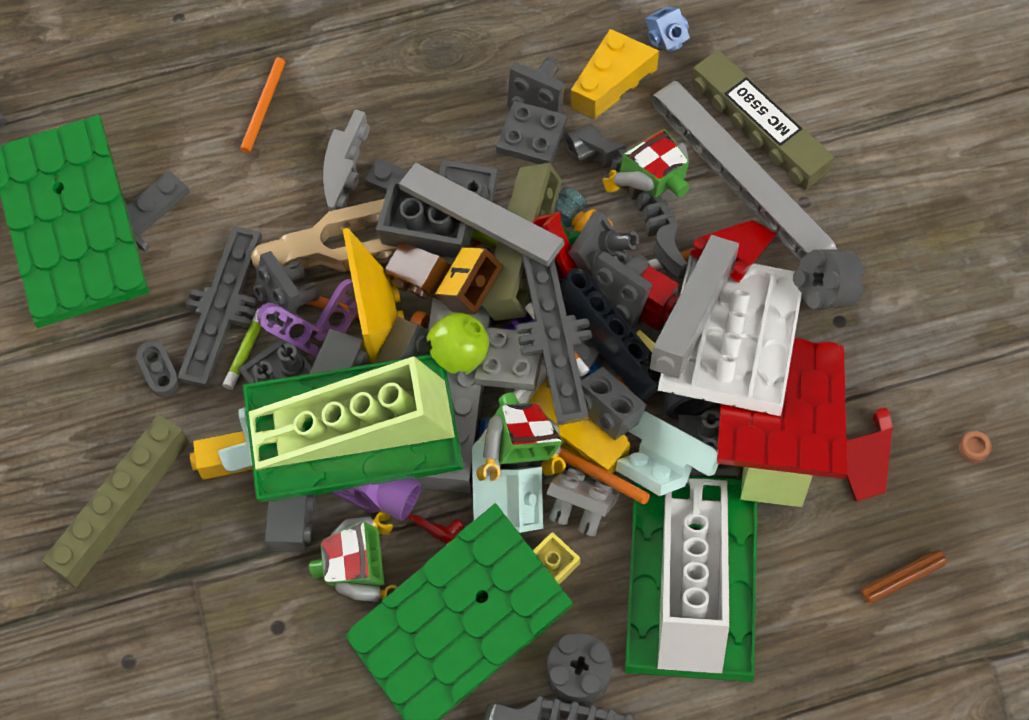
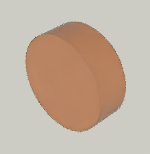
M979 431L966 433L959 443L961 456L971 463L983 462L992 449L990 439Z

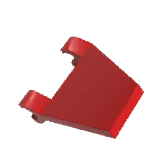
M750 220L698 237L693 243L694 248L691 250L690 255L699 259L711 235L739 243L736 263L733 266V272L729 276V278L739 283L749 268L776 238L777 233L754 220Z
M887 408L877 409L876 413L873 414V421L879 432L847 441L846 477L855 502L882 495L886 492L893 430L890 413Z

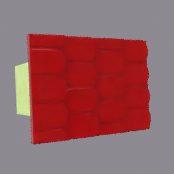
M794 338L781 416L768 414L765 411L763 413L739 408L736 405L720 404L716 463L743 467L740 500L802 507L813 475L846 479L847 438L844 346L833 342L815 343L805 339Z

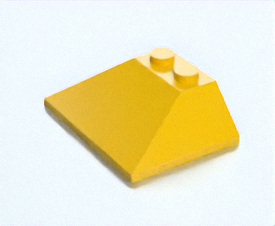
M345 228L342 230L362 335L370 362L375 364L397 317L404 319L403 310L397 311L396 303L401 302L398 288L394 285L392 286L390 276L384 273V268L351 230Z

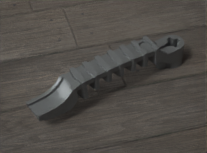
M592 124L564 134L566 149L572 157H575L578 161L587 158L602 165L603 168L611 166V171L616 170L617 173L620 172L623 154L626 153L623 143L616 144L604 140ZM629 187L631 199H637L638 209L643 211L642 217L645 222L647 236L656 235V243L653 248L656 259L675 279H683L685 277L683 274L684 267H687V262L675 244V234L679 225L675 221L674 212H670L666 199L663 200L660 195L655 197L645 191Z
M538 696L537 701L521 709L489 703L484 720H541V718L559 720L560 716L567 717L566 720H638L634 719L633 715L630 714L623 716L616 714L614 710L603 711L593 705L588 708L580 706L577 702L567 704L562 703L559 699H554V701L544 700L542 696Z

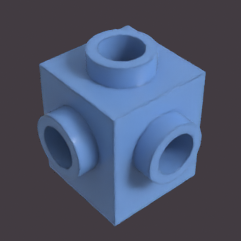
M667 6L645 18L649 28V40L656 48L671 52L682 47V42L690 39L687 31L689 29L688 22L681 14L679 8Z

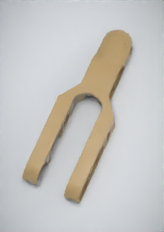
M384 199L329 211L313 228L289 233L282 236L279 240L256 246L251 254V260L255 269L257 270L259 266L260 255L271 251L282 267L298 261L303 269L323 265L341 272L350 271L346 246L330 249L323 243L329 237L343 234L342 229L349 228L351 232L365 229V226L377 224ZM380 238L362 242L379 264L389 262L397 249L394 246L383 245Z

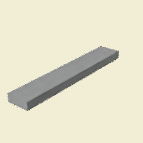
M418 163L412 166L399 183L400 189L547 267L564 246V239Z

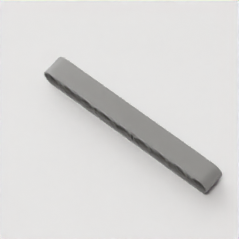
M672 81L651 96L652 105L662 118L770 230L777 233L776 236L800 261L812 250L837 249L833 240L680 83Z

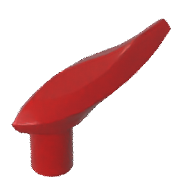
M411 513L407 516L433 537L447 544L464 528V525L458 519L444 527Z

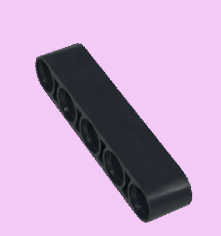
M571 269L559 282L565 311L568 315H574L576 320H589L590 326L581 329V331L591 330L592 338L589 339L590 342L629 390L642 400L649 399L658 391L661 376L660 372L650 369L652 352L591 277L582 269Z

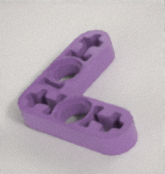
M346 279L338 285L316 324L275 303H266L261 306L257 313V320L266 331L317 357L321 347L318 349V346L309 340L311 335L319 341H323L329 329L346 333L358 312L356 298H348L345 294L347 289H354L352 279ZM339 301L344 305L346 304L349 310L347 311L341 305H337ZM337 311L342 312V323L338 326L330 325V315ZM275 312V315L284 321L283 327L275 321H270L268 324V320L265 318L266 315ZM294 324H303L304 333L299 338L290 337V328Z

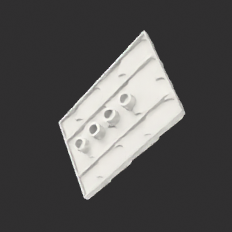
M691 255L689 256L681 293L699 260ZM754 263L739 283L728 278L679 379L661 373L658 391L675 392L674 394L701 400L703 398L706 401L730 406L736 405L739 408L763 413L765 411L768 414L781 416L802 295L798 287L793 283L795 271Z

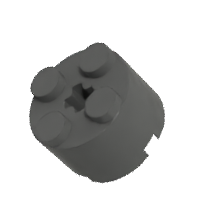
M812 250L805 255L798 270L794 272L793 283L802 293L801 297L804 302L812 309L850 307L859 300L863 293L864 285H861V275H865L864 267L858 256L848 250Z
M571 634L560 638L551 649L547 660L548 682L559 700L567 704L577 702L580 706H586L600 699L608 690L612 674V660L607 646L597 638L587 634ZM578 665L584 666V670H582L580 675L575 674V668Z

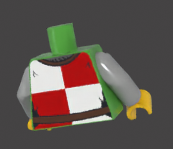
M665 129L661 130L623 154L620 172L617 173L616 170H612L609 172L610 178L602 179L605 190L607 192H615L623 186H629L657 197L670 189L678 198L682 197L690 188V185L684 180L689 165L686 145L681 142H674Z
M511 392L502 395L498 400L500 407L488 423L483 452L486 463L477 469L476 475L478 480L486 479L487 469L490 471V481H495L500 477V468L495 464V459H498L500 464L544 460L541 467L545 476L563 472L566 464L562 458L558 457V453L561 452L560 445L563 442L560 437L559 426L545 414L541 406L536 402L519 403L516 395Z
M381 511L376 515L375 519L367 516L344 520L331 533L330 537L323 539L321 542L322 558L310 561L309 570L314 579L324 577L326 584L335 587L339 594L354 600L378 602L379 599L386 598L387 593L393 592L398 588L396 585H389L385 590H380L379 587L384 585L379 534H389L393 528V524L383 525L380 522L388 521L390 515Z

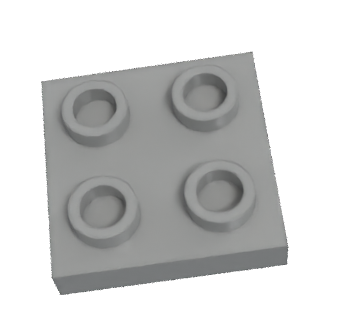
M487 328L489 350L484 361L477 367L474 378L476 384L502 387L505 390V394L513 393L515 389L535 391L543 355L521 356L520 349L532 346V344L519 345L518 337L528 335L529 333L517 334L516 330Z
M564 469L563 472L559 473L550 482L547 495L556 498L549 519L555 522L559 518L558 524L567 525L572 507L576 505L585 509L577 530L584 533L588 528L586 535L596 536L601 517H605L616 504L620 492L599 480L593 481L585 478V474L579 470L568 469L567 471Z

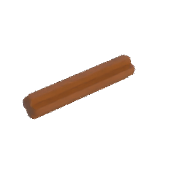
M935 550L863 587L861 595L867 604H872L944 567L947 559L941 550Z

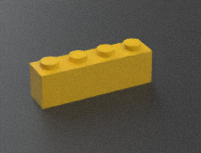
M545 378L528 403L536 402L539 404L545 414L557 424L550 388L546 387L548 379ZM589 417L585 421L558 425L560 437L563 441L560 445L561 447L612 474L616 471L617 460L629 455L630 442H628L625 434L614 440Z

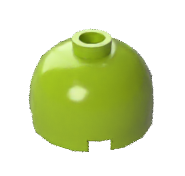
M465 313L446 315L430 328L427 335V342L430 340L433 347L430 350L432 357L442 368L453 374H456L458 371L466 372L464 375L470 374L484 361L489 350V336L485 327L476 318Z

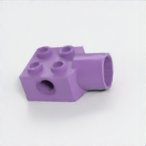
M413 478L330 493L369 513L382 511L399 521H403L416 504L422 484Z

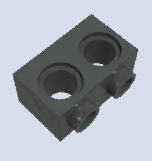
M604 367L581 380L589 418L611 438L616 440L639 424L647 405Z

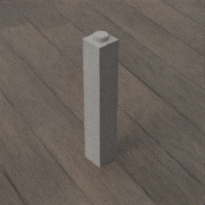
M711 235L653 347L650 369L679 379L733 270L739 243Z

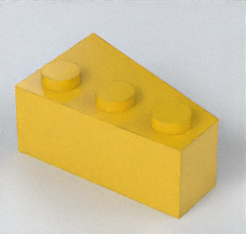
M610 29L571 89V109L596 119L620 100L622 94L630 88H635L642 78L657 70L659 50Z

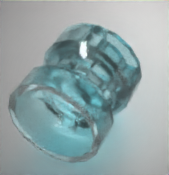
M563 187L558 195L554 213L561 211V222L565 227H569L575 218L576 212H580L586 205V200L575 189Z

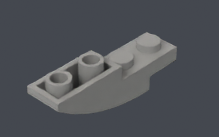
M354 110L345 132L337 129L333 130L328 143L323 167V184L329 211L346 208L349 202V193L351 189L357 187L359 182V173H357L355 162L359 156V146L362 140L365 141L370 130L365 112Z

